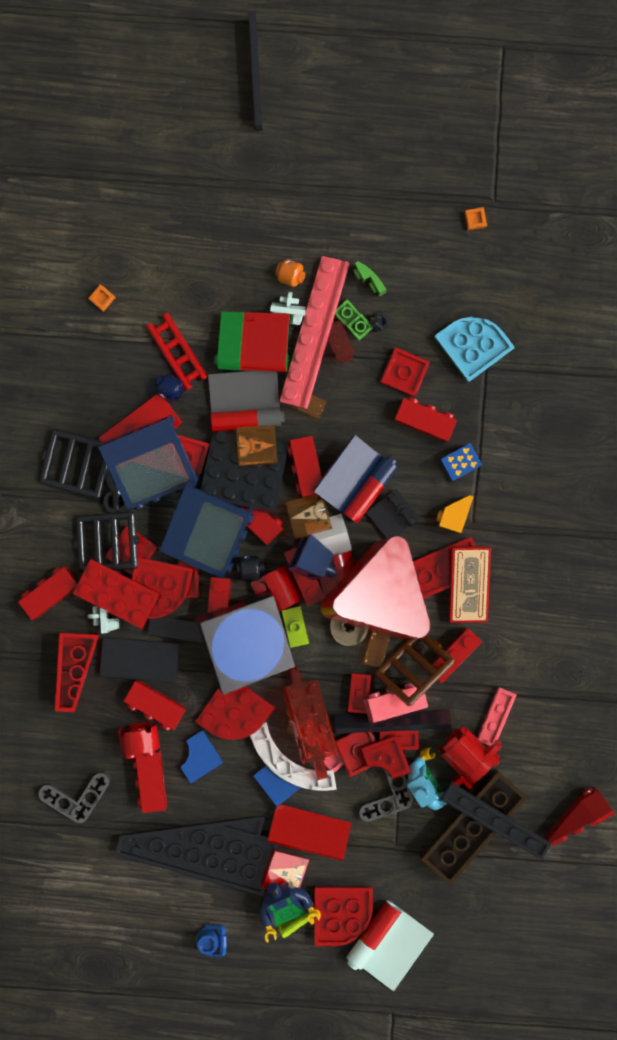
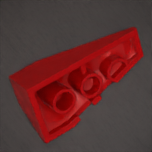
M589 787L581 792L582 795L574 801L544 838L552 843L551 847L565 841L568 838V834L577 835L582 832L584 826L591 824L593 827L615 814L597 788Z

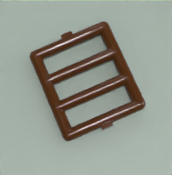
M425 635L421 638L408 639L375 671L374 675L387 687L386 689L389 693L395 694L407 706H412L455 663V660L441 648L442 646L439 642L433 641ZM420 639L445 662L438 669L433 667L411 647L416 641ZM405 652L431 674L424 683L398 661ZM391 666L417 688L410 697L384 675Z

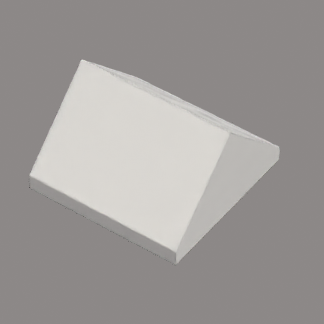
M342 514L328 517V521L319 520L318 522L305 524L307 534H311L333 553V556L352 551Z

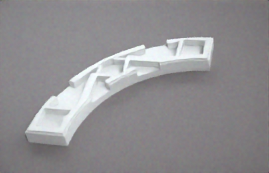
M267 722L250 736L263 762L285 781L310 790H337L333 770L317 771L307 769L295 764L284 756L273 742Z

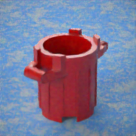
M462 725L461 729L456 728L446 737L447 741L444 747L440 745L437 749L440 755L458 773L456 777L452 778L451 782L457 786L463 783L470 789L472 784L482 778L492 766L495 767L500 762L498 760L500 756L496 752L501 748V741L495 740L492 745L486 748L468 728Z

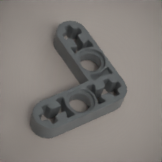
M385 770L393 794L361 805L359 814L362 820L370 822L411 807L413 797L407 786L405 775L400 776L403 778V784L397 787L393 785L391 775ZM407 788V790H403L405 797H409L407 804L399 802L401 800L400 792L396 794L395 791ZM389 801L392 805L391 809L383 811L380 807L381 803ZM374 804H377L380 814H377L376 811H373L370 817L362 814L367 807L369 810L375 809Z
M105 772L97 773L79 800H76L52 784H46L39 790V798L74 822L83 823L88 819L109 786L110 777ZM101 777H104V782L106 784H101V786L98 788V790L101 791V793H99L96 789H94L98 784V780L96 778L100 779ZM48 789H51V794L53 796H57V793L60 796L56 799L54 803L52 801L55 798H53L52 796H49L48 798L45 797L46 793L44 792V790L47 791ZM89 792L94 793L96 796V800L93 803L86 800V794ZM62 798L69 801V807L66 809L61 808L59 805V801ZM84 805L88 806L83 812L85 817L78 818L76 810L80 811Z

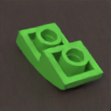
M356 262L353 272L357 280L361 279L363 283L370 280L369 286L373 293L377 292L378 296L385 294L386 288L377 275L361 262Z
M348 299L336 309L335 316L358 340L373 329L372 325L356 310Z

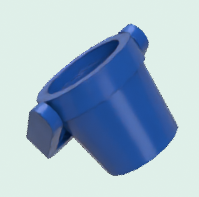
M211 923L204 924L205 927L199 930L196 936V944L199 951L206 956L223 957L226 955L227 947L225 926Z

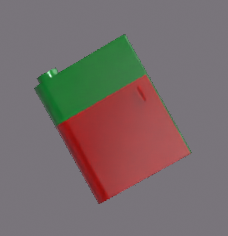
M221 312L218 354H215L214 365L218 366V370L287 372L290 314Z

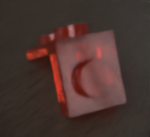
M340 320L332 323L328 340L336 363L351 361L352 357L355 356V351L349 342L343 322Z

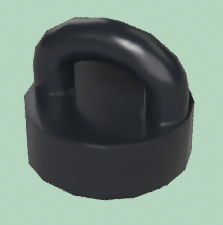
M378 311L368 317V322L372 325L373 332H379L387 328L388 320L384 313Z

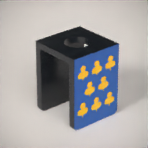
M471 443L439 460L450 482L482 465Z

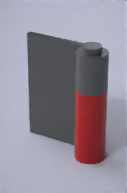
M246 371L208 375L213 432L279 427L281 422H285L284 411H280L277 372Z

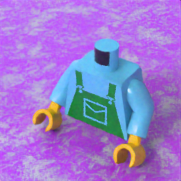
M430 747L421 750L420 757H417L409 766L411 773H408L407 786L422 808L427 805L432 810H438L448 803L441 800L444 792L425 764V761L434 759L436 756L435 753L429 755Z

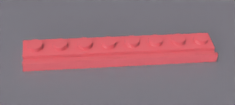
M325 256L321 258L280 398L281 403L308 409L349 268V262L347 261L344 262Z

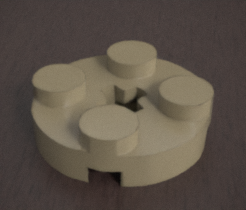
M331 619V634L342 645H356L363 641L368 633V629L354 626V630L347 632L345 631V623Z

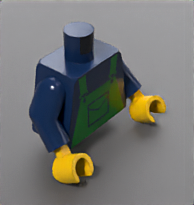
M275 882L268 885L267 891L264 892L265 899L261 902L260 917L263 927H266L265 940L269 942L268 934H273L275 940L277 938L276 930L271 925L276 927L308 912V921L311 924H314L312 915H315L320 920L321 913L312 907L314 904L305 890L293 887L288 882L279 886Z

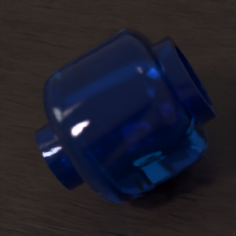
M166 374L164 377L161 375L155 383L157 386L156 393L168 402L177 401L185 390L183 388V381L172 374Z

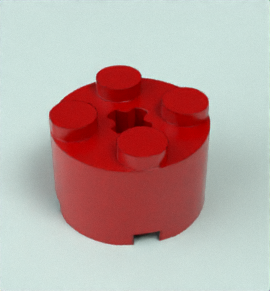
M138 722L129 724L128 729L124 730V726L118 729L121 753L125 759L135 758L136 755L141 754L145 757L155 755V750L160 747L156 723L151 725L150 722Z

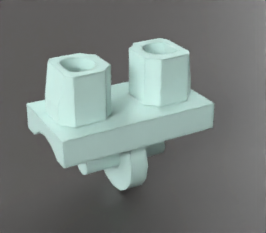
M292 292L288 293V297L280 296V302L287 304L272 302L270 310L273 311L272 313L291 314L290 323L301 324L302 318L306 313V307L291 305H299V299L292 298Z
M93 606V614H87L88 618H93L94 626L99 625L100 618L101 633H108L119 629V618L109 619V612L100 608L99 613L98 606Z

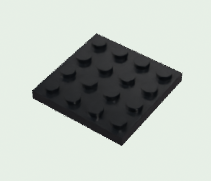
M234 431L213 432L201 491L243 509H249L251 506L254 508V511L275 514L289 442L245 433L240 435L239 432ZM238 436L250 437L249 440L274 446L250 454L251 457L247 456L240 459Z

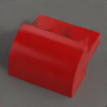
M351 551L334 555L330 564L337 568L335 575L332 578L324 575L323 578L319 579L325 598L355 566Z
M287 564L250 583L256 595L268 591L274 596L278 612L304 599L291 571L288 570Z

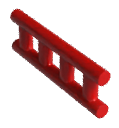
M165 313L162 315L165 322L157 327H154L153 323H149L146 325V328L185 391H188L192 388L189 383L198 376L204 381L208 378V375L169 313ZM169 328L175 338L164 343L159 334ZM179 344L185 354L174 359L169 350ZM189 360L195 370L185 376L179 366Z

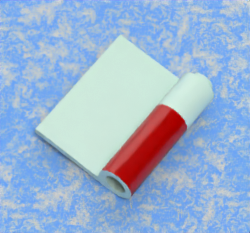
M387 900L346 957L348 960L347 964L354 970L365 969L394 991L434 933Z

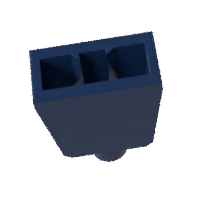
M310 534L301 538L288 570L312 580L323 578L324 575L332 578L337 568L330 564L333 553Z

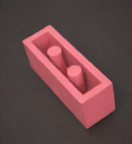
M412 683L404 684L405 688L401 689L409 697L417 690ZM388 691L381 695L380 692L369 694V698L363 699L369 722L373 723L428 707L425 693L412 706H407L395 694L392 695Z

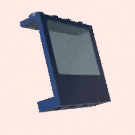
M172 414L103 442L99 446V450L128 510L132 508L135 510L140 509L149 501L155 503L166 494H169V496L175 495L180 492L179 489L185 487L190 479L196 482L200 479V475L195 474L173 426L175 420Z
M190 479L185 485L160 551L219 578H224L226 573H231L234 563L231 561L233 557L237 558L241 547L238 545L240 541H244L248 533L245 528L246 525H251L255 515L252 514L254 508L250 506L248 511L203 492L195 488L197 482Z

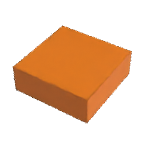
M484 207L464 211L467 230L487 227Z
M100 284L88 299L104 312L116 297Z

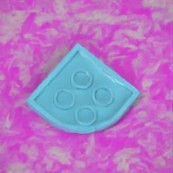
M467 317L459 319L434 336L468 383L515 348L496 324L480 318Z

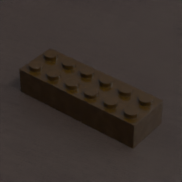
M496 768L472 794L508 817H511L528 798ZM458 810L419 856L427 866L451 886L495 836L496 832Z

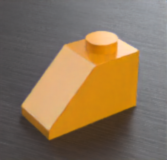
M469 495L445 507L443 511L439 510L436 521L439 522L438 526L462 533L473 496Z

